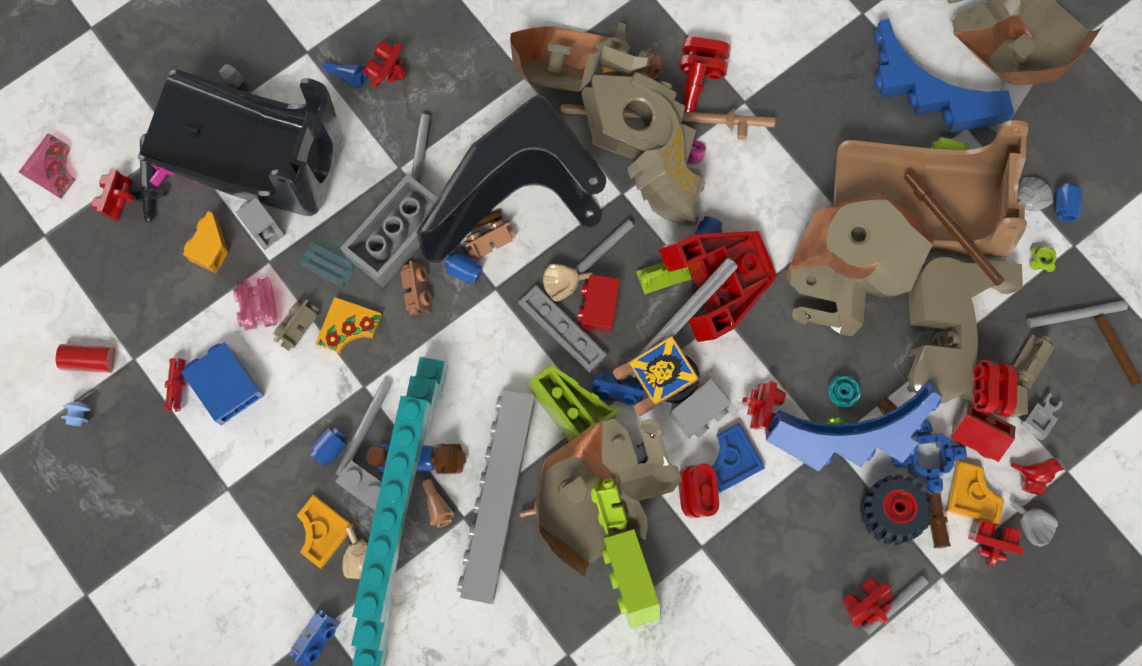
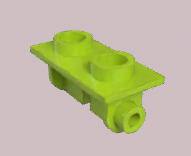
M664 262L636 271L644 295L692 279L688 267L668 272Z
M599 476L591 488V498L593 503L597 504L599 510V524L604 526L606 536H609L611 529L614 527L617 530L625 529L628 519L623 505L613 506V503L621 502L617 483L613 482V479H606L602 482L601 476Z

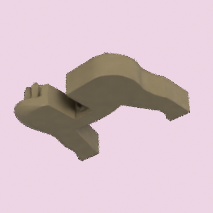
M939 257L923 264L911 292H908L911 325L946 330L935 333L931 346L924 345L911 350L909 357L915 356V359L907 376L910 379L909 386H907L910 393L915 392L917 394L930 381L937 385L941 392L940 404L956 397H961L973 403V370L977 361L978 333L971 298L988 288L996 289L1001 294H1010L1023 289L1022 264L988 259L1004 278V282L999 286H995L977 263H964L950 257ZM1018 385L1017 407L1015 412L1008 418L1028 414L1027 388Z

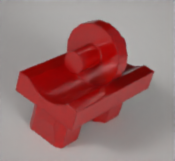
M382 40L377 44L373 54L383 60L381 65L370 59L362 70L364 74L372 79L369 85L376 89L380 82H384L387 75H389L387 81L391 84L395 80L402 81L405 78L406 72L402 69L404 63L398 60L394 64L403 46L396 43L392 47Z
M111 169L109 174L101 175L99 185L104 190L101 197L96 196L93 198L91 207L106 217L118 221L125 202H134L135 196L129 193L132 179L114 169Z
M769 381L767 384L760 383L757 390L752 389L750 397L742 398V404L748 406L747 415L752 416L751 429L769 428V423L776 415L772 413L773 405H783L786 392L776 388L777 383Z
M980 519L975 532H969L968 539L989 546L988 549L980 547L978 551L979 555L986 557L987 565L994 566L997 560L1006 561L1007 554L999 552V549L1022 555L1024 547L1019 545L1020 530L1004 526L1000 540L993 538L996 524Z
M870 578L862 586V591L868 597L860 601L853 593L843 600V605L849 614L850 622L855 628L865 620L870 625H873L876 621L883 625L889 622L885 614L892 609L888 602L893 598L889 592L891 588L886 583L881 585L873 578Z

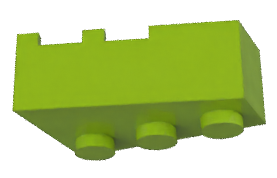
M550 365L531 379L528 389L535 395V398L569 442L600 421H607L617 417L620 412L619 410L610 407L601 401L597 395L591 394L579 386V383L555 366Z
M635 530L604 538L605 548L601 549L605 564L610 563L612 573H609L613 589L618 588L620 598H617L621 614H626L630 629L659 620L660 604Z

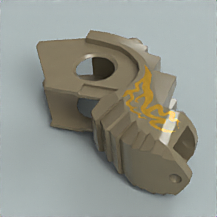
M635 72L631 77L593 75L591 80L592 87H584L581 92L593 139L592 144L634 160L627 168L630 179H635L637 190L641 191L644 201L648 200L653 212H656L662 218L682 226H696L699 217L693 208L706 183L700 169L687 167L686 165L696 130L681 123L685 106L675 101L676 92L672 90V85L664 81L657 82L643 72ZM624 109H631L637 112L643 120L644 129L638 130L629 126L624 118Z

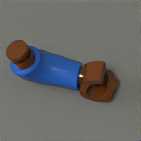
M390 444L371 447L367 452L368 463L381 473H384ZM436 444L435 451L433 446L423 445L416 471H433L435 468L437 474H460L463 471V464L466 463V453L462 451L461 444Z

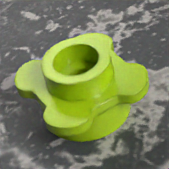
M1036 246L1032 248L1031 254L1033 259L1030 267L1035 271L1038 269H1043L1047 272L1054 271L1056 268L1054 264L1056 262V251L1048 247L1040 248Z

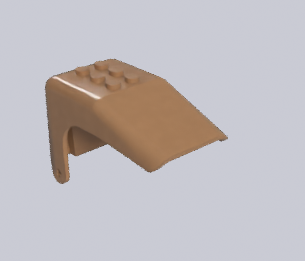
M1019 120L1004 122L1001 124L991 144L971 150L919 148L856 140L844 141L838 147L836 155L834 204L861 197L886 196L908 209L933 233V245L929 253L969 255L924 201H919L914 195V190L904 179L907 173L912 172L922 184H926L930 188L932 196L985 257H1007L1014 251L1027 225L1025 220V204H1017L1019 179L1026 161V137L1029 124Z

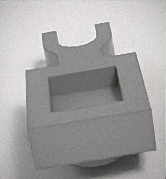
M1051 393L1045 395L1040 404H1034L1020 423L1040 441L1048 436L1058 420L1052 415L1053 412L1059 410L1063 405L1060 401L1052 406L1049 402L1052 397Z

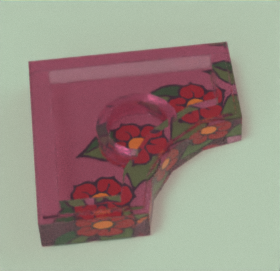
M47 133L19 170V173L62 199L76 180L69 173L66 166L67 155L71 148L66 143Z

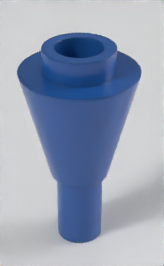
M325 61L323 64L324 71L336 74V76L355 89H358L366 82L367 75L362 72L364 69L363 65H337Z

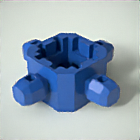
M926 419L923 427L919 431H915L919 435L917 437L918 445L936 444V448L940 449L939 457L942 460L940 468L922 469V466L918 464V452H915L910 457L908 456L903 463L892 456L891 459L893 467H908L909 474L916 479L927 478L925 484L928 492L938 493L943 490V480L939 476L949 473L954 466V461L967 457V452L963 445H950L949 438L943 434L931 435L933 431L932 425Z

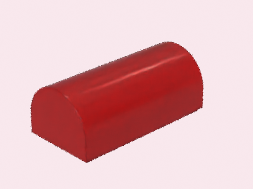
M60 344L56 350V366L58 369L66 371L112 373L115 348L109 346Z

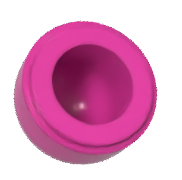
M693 140L692 146L696 147L697 150H690L688 164L699 163L705 155L706 147L704 144Z

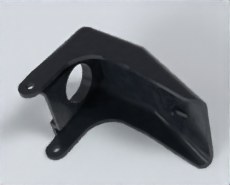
M175 69L171 70L167 75L139 151L138 159L235 197L246 200L257 198L261 204L303 216H313L321 208L343 141V134L326 86L314 79L303 78L301 80L300 88L306 103L296 105L254 95Z
M539 95L530 98L470 146L416 231L422 254L428 261L432 263L443 261L488 213L515 191L526 186L536 185L552 190L582 226L590 228L598 225L602 214L592 195L599 194L604 190L607 182L606 176L549 99ZM595 178L598 182L592 185L589 183V179ZM591 212L593 217L587 218L585 214Z

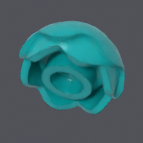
M837 376L829 384L828 395L835 405L850 407L859 399L861 390L853 377Z

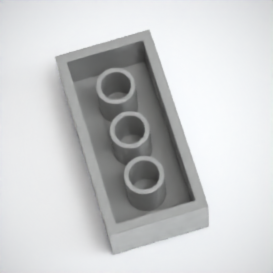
M407 174L340 249L348 260L384 288L420 247L416 231L438 197Z

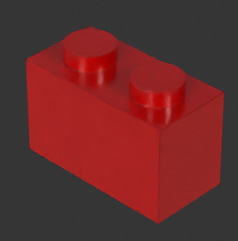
M589 275V281L583 282L581 297H586L585 306H579L577 321H582L581 329L612 333L620 279Z
M968 402L952 426L951 438L959 445L977 451L982 457L999 462L1015 440L1016 426L990 413L979 412L973 404Z

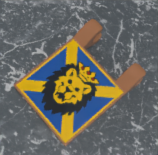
M673 336L668 337L613 371L614 376L619 381L624 380L634 372L649 398L634 406L635 411L640 416L699 380Z

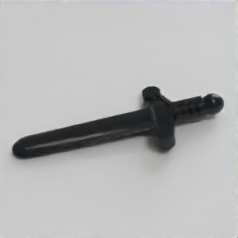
M146 134L140 137V149ZM140 160V190L131 191L130 194L135 196L134 201L143 202V218L146 222H151L154 218L153 201L160 197H165L168 192L164 187L155 188L149 182L154 175V168L150 163Z

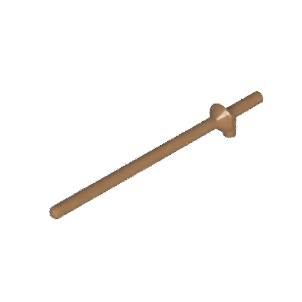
M563 104L560 108L561 112L565 114L586 115L584 105ZM734 108L727 114L684 112L682 118L684 122L726 124L731 132L733 131V125H738L737 139L739 140L747 139L748 126L775 127V118L734 115ZM624 109L625 118L642 119L634 110Z

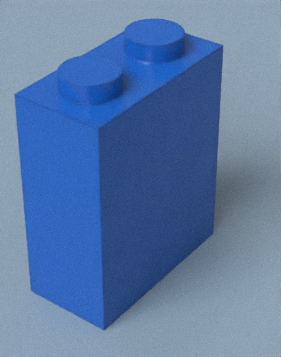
M225 342L212 346L208 350V354L201 359L197 358L190 361L186 365V369L181 372L210 416L221 426L264 396L235 352Z

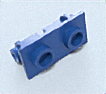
M596 373L592 393L599 398L623 402L626 405H636L643 400L645 390L639 380L625 378L621 385L617 384L618 380L613 374Z
M322 609L319 613L315 612L305 628L312 634L308 637L301 633L290 649L292 651L290 656L298 664L311 666L319 658L321 650L328 640L334 636L336 628L341 622L330 617Z

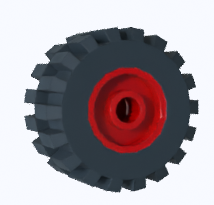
M897 474L895 477L889 475L878 480L867 490L861 501L863 505L860 507V513H864L861 520L862 523L867 522L868 527L866 530L868 533L873 531L876 534L873 538L878 541L884 539L885 544L890 545L894 542L895 545H901L904 542L912 541L930 525L928 521L933 516V513L929 512L933 508L932 501H927L926 498L930 494L928 491L923 493L921 490L923 485L920 482L915 485L912 483L914 480L912 477L908 476L906 479H903V475Z

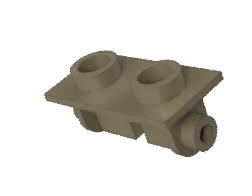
M306 299L302 300L301 303L296 301L288 312L291 317L286 323L282 321L273 332L276 335L273 341L279 342L281 339L283 341L281 346L288 351L291 348H295L304 335L303 332L297 329L299 324L308 329L318 316L316 313L319 309L312 304L306 307L305 305L308 302Z
M1031 334L1013 365L1017 369L1018 383L1029 390L1055 348L1051 344L1052 339L1048 336L1043 335L1041 338H1038Z

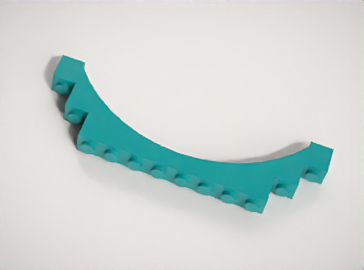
M419 357L416 375H410L406 396H400L352 617L357 618L351 646H356L352 666L385 665L388 651L389 614L400 543L422 447L434 409L444 388L448 369L445 361Z

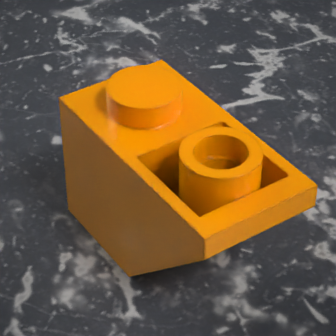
M208 211L205 217L199 220L197 231L193 238L186 242L183 255L190 262L217 274L228 254V249L219 220L213 213Z

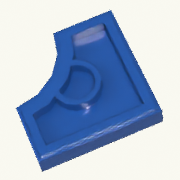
M740 423L716 436L719 444V455L712 467L716 473L718 493L765 469Z

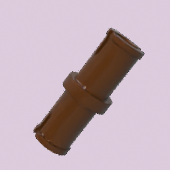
M930 494L926 499L928 502L932 501L933 508L929 510V512L933 513V516L928 521L934 544L933 548L950 547L951 543L946 526L948 518L944 517L941 494Z

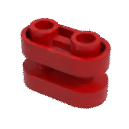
M700 37L684 38L682 51L686 55L681 56L679 62V69L683 71V74L689 76L692 60L707 63L704 76L711 80H720L727 75L728 63L724 60L730 57V44L720 40Z
M989 360L980 361L973 370L974 394L972 401L975 409L979 412H994V414L1010 417L1017 407V369L1012 365H998L996 362Z
M707 463L683 467L679 471L681 482L678 484L682 512L689 518L715 515L720 505L715 470Z

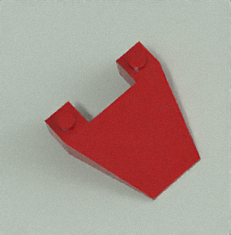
M759 231L695 234L677 239L658 249L668 272L689 268L697 289L709 279L727 258L732 259L738 266L704 303L705 310L692 316L688 321L697 342L715 340L733 330L777 278Z

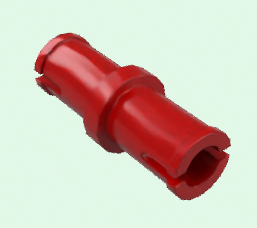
M692 60L688 82L686 81L684 84L686 88L682 103L685 106L684 111L696 112L699 94L704 88L702 82L707 63Z
M176 358L169 359L168 380L165 381L164 385L167 388L164 410L172 412V407L175 409V412L182 410V393L186 388V383L181 372L185 369L186 360L178 358V368Z

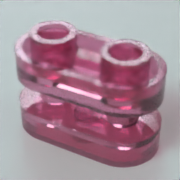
M269 276L257 278V286L254 287L251 286L249 280L237 282V287L233 288L235 301L239 302L240 312H237L239 326H243L245 331L257 329V321L263 320L265 327L277 325L274 292ZM259 296L261 309L259 311H256L254 297Z

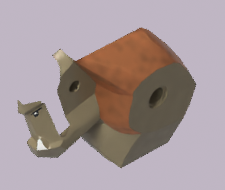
M947 0V1H948V4H951V3H957V2L964 1V0ZM988 0V2H982L957 13L952 21L950 19L954 27L953 34L981 63L1001 80L1018 86L1058 80L1077 62L1101 30L1099 28L1095 31H1089L1062 8L1056 0Z
M618 22L616 36L613 38L554 26L524 29L512 32L510 36L513 64L523 80L533 85L580 92L592 80L598 65L626 75L634 74L650 65L652 57L650 51L656 48L657 43H653L650 49L642 50L638 57L626 54L630 49L625 37L626 24Z
M883 195L855 198L816 210L789 269L785 271L784 279L799 294L836 302L838 311L833 314L799 307L793 310V320L803 325L809 322L831 327L838 332V335L852 337L863 326L866 292L880 298H891L911 292L933 245V233L908 209Z
M614 418L600 421L545 459L538 480L536 504L537 529L551 550L563 562L584 577L589 564L602 556L601 549L605 548L604 538L634 529L637 537L646 540L648 530L647 517L639 501L671 493L681 482L678 466L671 464L662 439L664 432L655 420L647 419L640 421V430L648 456L646 463L637 462L627 429ZM599 476H601L602 482L606 479H613V482L617 483L621 502L613 503V506L623 505L628 519L625 529L617 530L614 527L611 529L609 536H606L604 526L599 524V510L597 504L593 503L591 498V488Z

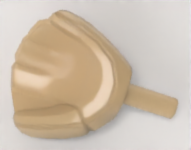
M551 263L545 269L543 286L552 301H560L575 291L579 280L589 279V275H593V273L578 274L577 270L572 267Z
M352 526L346 528V531L352 543L348 545L343 555V574L346 578L360 579L368 542L363 539L358 540Z

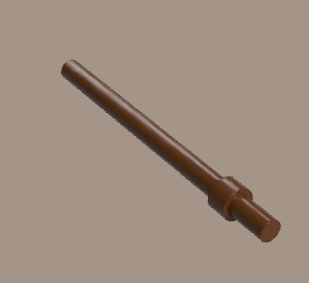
M912 172L907 173L904 179L912 187L913 193L918 200L924 201L995 286L1002 284L1004 278L932 196L930 188L926 184H922Z

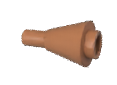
M432 479L423 481L422 485L427 495L430 525H436L437 527L448 525L452 521L451 518L455 515L440 494L437 493Z

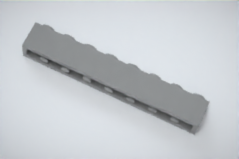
M504 390L503 396H498L495 411L499 412L498 420L492 422L490 436L494 437L492 447H487L485 462L489 463L487 472L482 471L479 487L483 488L481 498H476L474 513H478L476 524L471 523L468 539H472L470 550H465L463 565L467 567L465 576H460L457 586V592H461L460 598L494 604L535 404V395Z

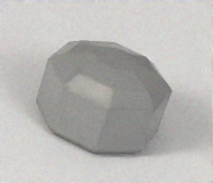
M225 64L219 71L223 81L231 87L239 88L244 82L243 76L231 65Z

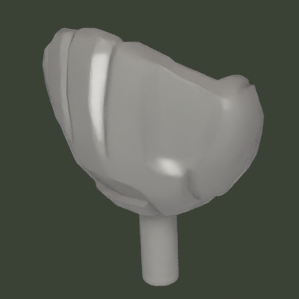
M1025 177L1020 181L1017 204H1025V210L1039 211L1053 203L1051 188L1043 180L1035 177Z
M1015 500L1010 504L1023 516L1020 520L1021 526L1031 544L1042 547L1052 540L1058 527V521L1052 514L1037 508L1027 511Z

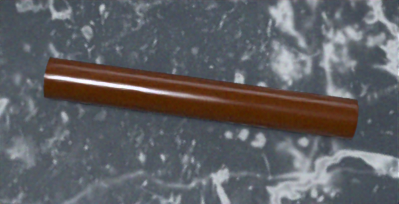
M1105 315L1096 318L1097 325L1132 387L1141 384L1140 377Z

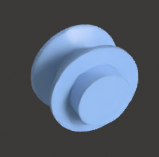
M69 402L63 405V407L68 409V414L61 416V418L66 420L67 425L82 426L83 422L89 421L84 418V413L91 411L86 404Z

